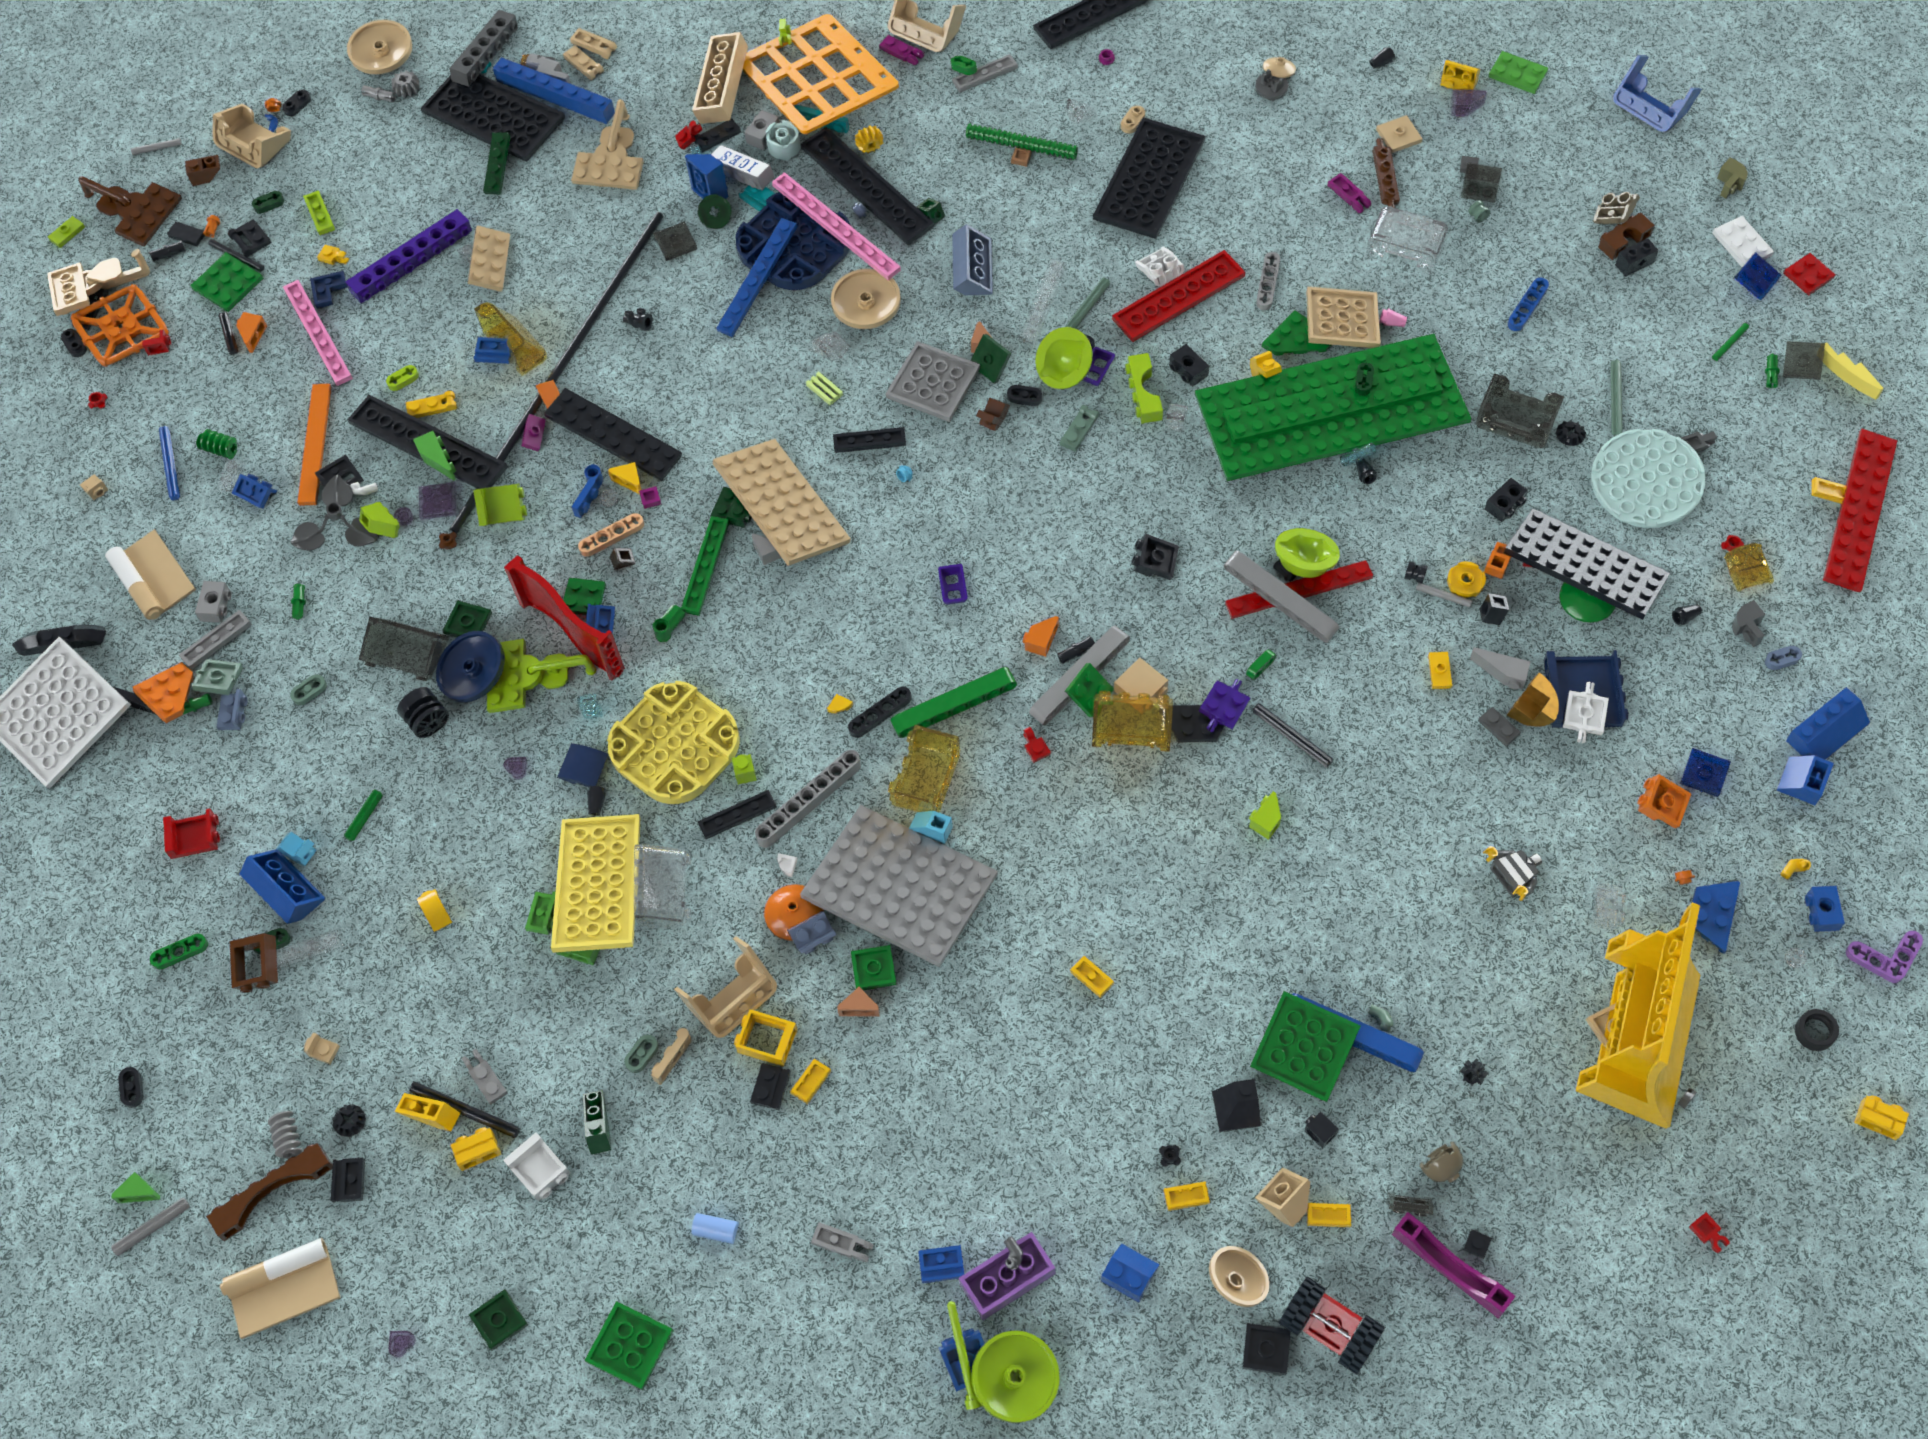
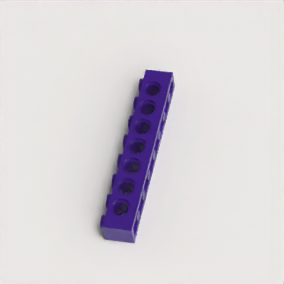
M458 209L454 210L345 281L349 292L360 303L369 300L393 282H397L401 277L412 272L419 265L440 254L448 246L467 236L472 231L469 220Z

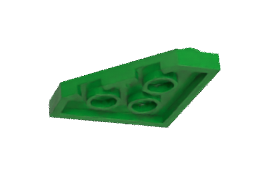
M1296 310L1262 342V347L1271 351L1275 356L1285 353L1326 352L1332 346L1329 344L1309 343L1308 320Z

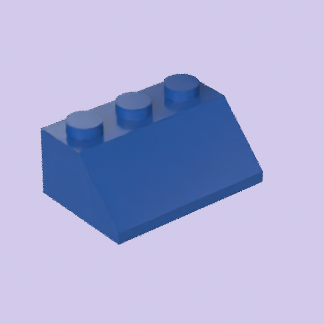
M711 154L685 155L692 190L702 199L711 194L727 199L729 197L728 186L725 181L726 176L723 171L724 165L722 161L718 158L716 159Z

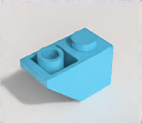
M936 811L917 812L909 829L945 844L953 828L952 817Z

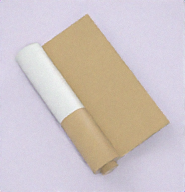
M155 529L125 550L121 547H113L106 552V559L146 619H157L162 613L196 590Z
M322 1237L223 1278V1283L220 1284L222 1294L224 1296L227 1295L232 1301L241 1339L341 1298L329 1252Z

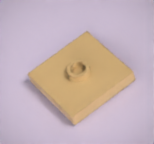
M1407 115L1376 127V131L1386 146L1391 148V153L1422 143V137Z

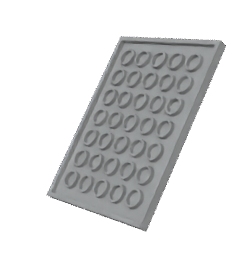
M860 805L800 893V898L940 967L998 875V871Z

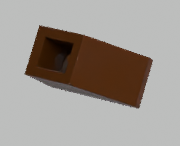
M218 154L185 161L186 174L192 186L212 181L220 170Z

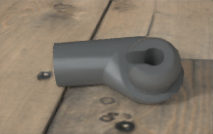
M1013 1236L1004 1241V1244L1010 1251L1005 1265L1007 1268L1014 1270L1020 1266L1023 1251Z

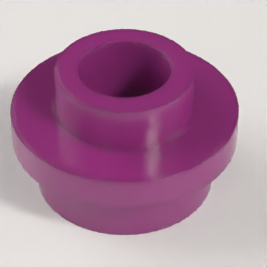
M1105 49L1099 54V62L1103 65H1110L1115 61V55L1109 49Z

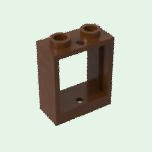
M262 933L230 941L231 985L233 989H238L241 993H249L255 988L266 989L270 988V985L278 983L276 936ZM260 948L262 976L246 980L245 951Z

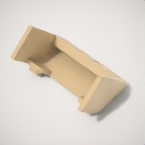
M895 0L888 22V30L896 36L929 50L941 52L958 33L966 5H953L949 19L944 22L942 28L918 18V6L914 1Z
M737 936L733 940L743 952L735 961V970L739 976L709 1001L702 994L694 995L691 998L679 987L674 989L697 1019L718 1038L728 1035L742 1022L744 1015L748 1014L749 1009L755 1011L777 989L776 981L750 945Z

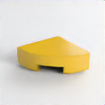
M836 694L827 707V712L835 714L847 711L853 706V702Z

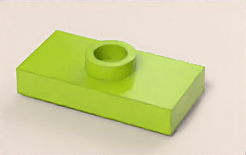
M71 216L47 237L52 243L61 248L81 232L85 225L74 216Z

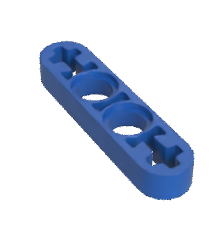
M1536 278L1509 317L1508 327L1510 330L1520 331L1523 329L1548 290L1549 282L1545 278ZM1543 285L1538 292L1537 287ZM1534 296L1537 300L1530 301L1528 297ZM1526 308L1529 312L1522 313L1520 309ZM1518 317H1519V318H1520L1519 323L1514 324V323L1516 322V320L1518 319Z

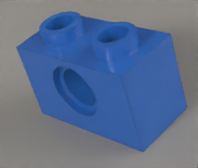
M1837 886L1811 887L1805 895V904L1810 908V925H1813L1815 932L1839 931L1845 924ZM1820 907H1824L1827 912L1821 910Z

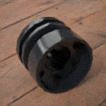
M427 687L414 689L400 701L397 707L399 716L408 724L415 736L419 738L431 736L440 730L449 718L448 710L443 707V704L438 701L435 694Z

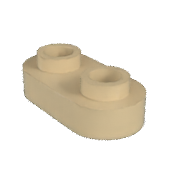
M1141 106L1131 107L1121 121V130L1127 134L1134 133L1142 118H1145V109Z

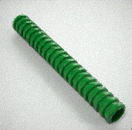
M969 123L966 128V138L981 139L983 142L985 140L988 143L991 141L993 144L996 142L997 145L1001 143L1002 146L1006 144L1007 147L1011 145L1012 148L1016 147L1031 150L1032 152L1036 151L1037 153L1041 152L1042 154L1046 153L1047 155L1071 158L1072 160L1076 159L1078 153L1077 145L1072 146V144L1067 145V143L1062 144V142L1057 143V141L1052 142V140L1047 141V139L1042 140V138L1037 139V137L1032 138V136L1012 134L1011 131L1007 133L1006 130L1002 132L1001 129L997 131L996 128L992 130L991 127L977 126V124L972 125V123Z

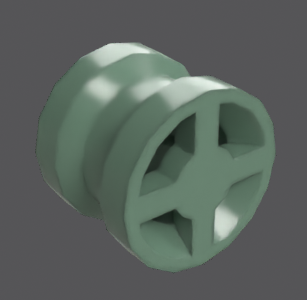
M1481 200L1473 203L1468 210V213L1474 216L1477 223L1487 219L1491 212L1488 207H1484V203Z

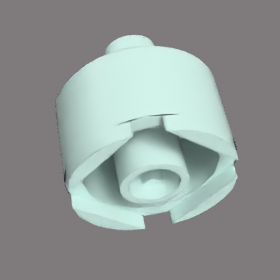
M782 120V123H777L776 121L766 129L767 147L771 156L788 161L798 154L801 148L799 131L790 121Z

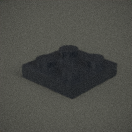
M1247 1323L1242 1369L1287 1375L1291 1331L1284 1328Z

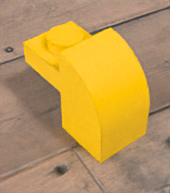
M1266 351L1250 359L1252 377L1263 375L1265 378L1282 372L1281 365L1273 359L1271 351Z
M436 889L425 891L417 898L434 932L452 923Z

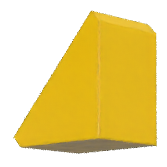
M635 462L608 470L611 481L640 494L639 491L642 488Z

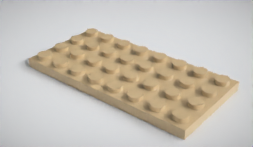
M776 439L713 459L714 467L788 566L850 543L851 538Z

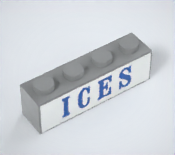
M720 145L711 154L716 159L718 158L722 161L724 165L723 171L727 177L748 184L753 188L763 190L774 178L769 164L723 145Z

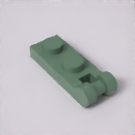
M1082 405L1079 413L1060 440V445L1076 452L1097 420L1099 411H1092L1087 406Z

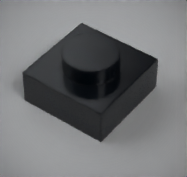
M1471 1229L1463 1250L1484 1259L1492 1238Z

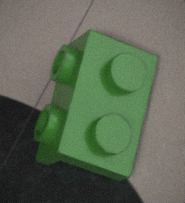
M555 891L552 892V895L535 892L525 926L526 931L550 935V931L553 929Z

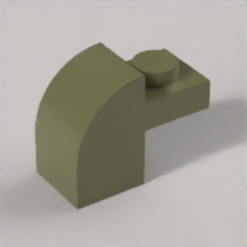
M1731 157L1723 164L1717 179L1725 182L1720 194L1725 199L1729 194L1733 195L1737 189L1739 191L1743 189L1748 175L1746 167Z

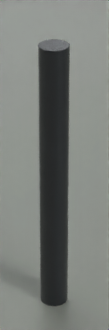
M213 239L208 241V245L223 253L227 252L260 272L265 268L264 265Z

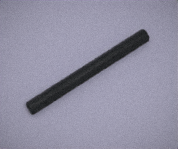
M413 1082L409 1088V1091L417 1096L445 1102L460 1112V1115L513 1138H516L520 1132V1128L514 1124L418 1082Z

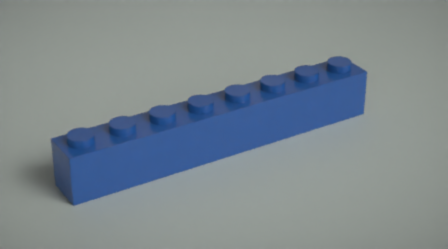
M501 57L493 67L497 82L607 124L615 113L611 99Z

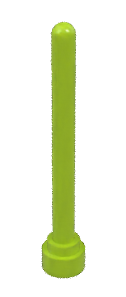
M950 1301L947 1304L967 1391L966 1399L964 1400L967 1410L979 1408L981 1404L973 1390L972 1373L956 1304Z

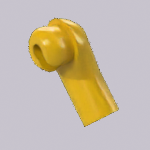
M1791 859L1780 875L1785 879H1790L1794 872L1809 870L1811 863L1807 859Z

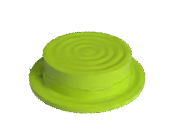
M1061 327L1047 334L1037 349L1035 359L1037 373L1041 380L1055 389H1068L1080 383L1087 375L1092 363V347L1088 338L1081 331L1071 327Z
M1289 529L1282 532L1275 541L1276 556L1279 557L1281 564L1286 570L1297 576L1307 578L1318 577L1333 568L1339 561L1340 551L1337 544L1327 535L1312 529Z

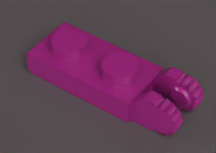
M887 35L879 44L880 50L915 66L919 63L917 58L922 59L924 57L923 51L919 50V48H914L890 35Z
M1342 173L1328 181L1327 186L1350 206L1352 205V208L1360 214L1364 211L1362 205L1366 208L1371 206L1372 203L1364 195V192Z

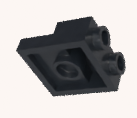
M1145 533L1135 543L1134 548L1137 550V555L1133 556L1131 565H1134L1133 571L1148 577L1154 574L1171 580L1174 574L1179 546Z

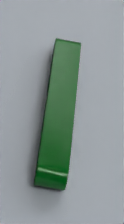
M1003 667L898 713L891 718L890 722L898 737L904 738L1014 689L1017 686V682L1009 668Z

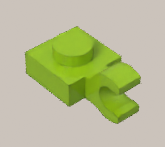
M786 18L779 19L780 36L778 39L780 46H783L784 42H788L791 45V27L787 25Z

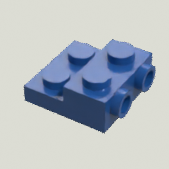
M973 1328L962 1332L971 1373L974 1359L980 1348L985 1344L980 1331H974ZM954 1338L945 1339L941 1342L942 1346L938 1347L957 1392L966 1388Z

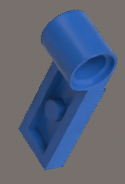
M594 464L585 468L584 474L587 483L571 506L574 516L581 518L584 513L588 512L590 503L593 499L597 498L599 494L598 489L603 483L599 466Z

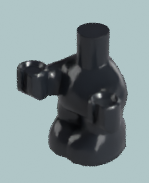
M637 308V314L629 310L625 311L623 322L629 323L634 328H640L643 331L651 329L653 317L651 314H645V309Z

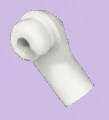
M358 482L350 485L354 495H368L378 491L376 483L360 487Z

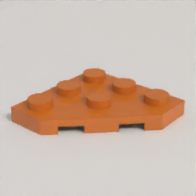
M181 662L133 686V692L165 723H168L183 715L185 701L187 702L190 691L189 687L194 678L193 672Z

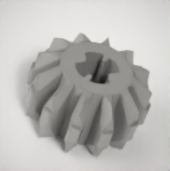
M400 71V74H394V78L391 79L392 89L398 97L403 96L405 99L407 95L411 97L412 93L417 94V90H420L419 79L413 71Z

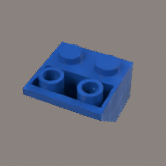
M1817 756L1789 757L1776 791L1815 806L1824 792L1834 763Z

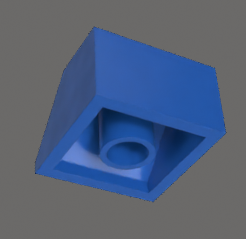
M1121 1244L1102 1273L1101 1282L1139 1303L1160 1264Z

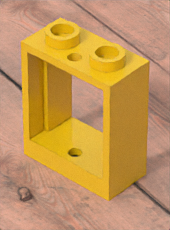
M749 1009L748 1014L744 1015L742 1019L741 1033H738L734 1040L737 1052L784 1067L798 1030L796 1023ZM755 1022L784 1031L775 1055L746 1047Z

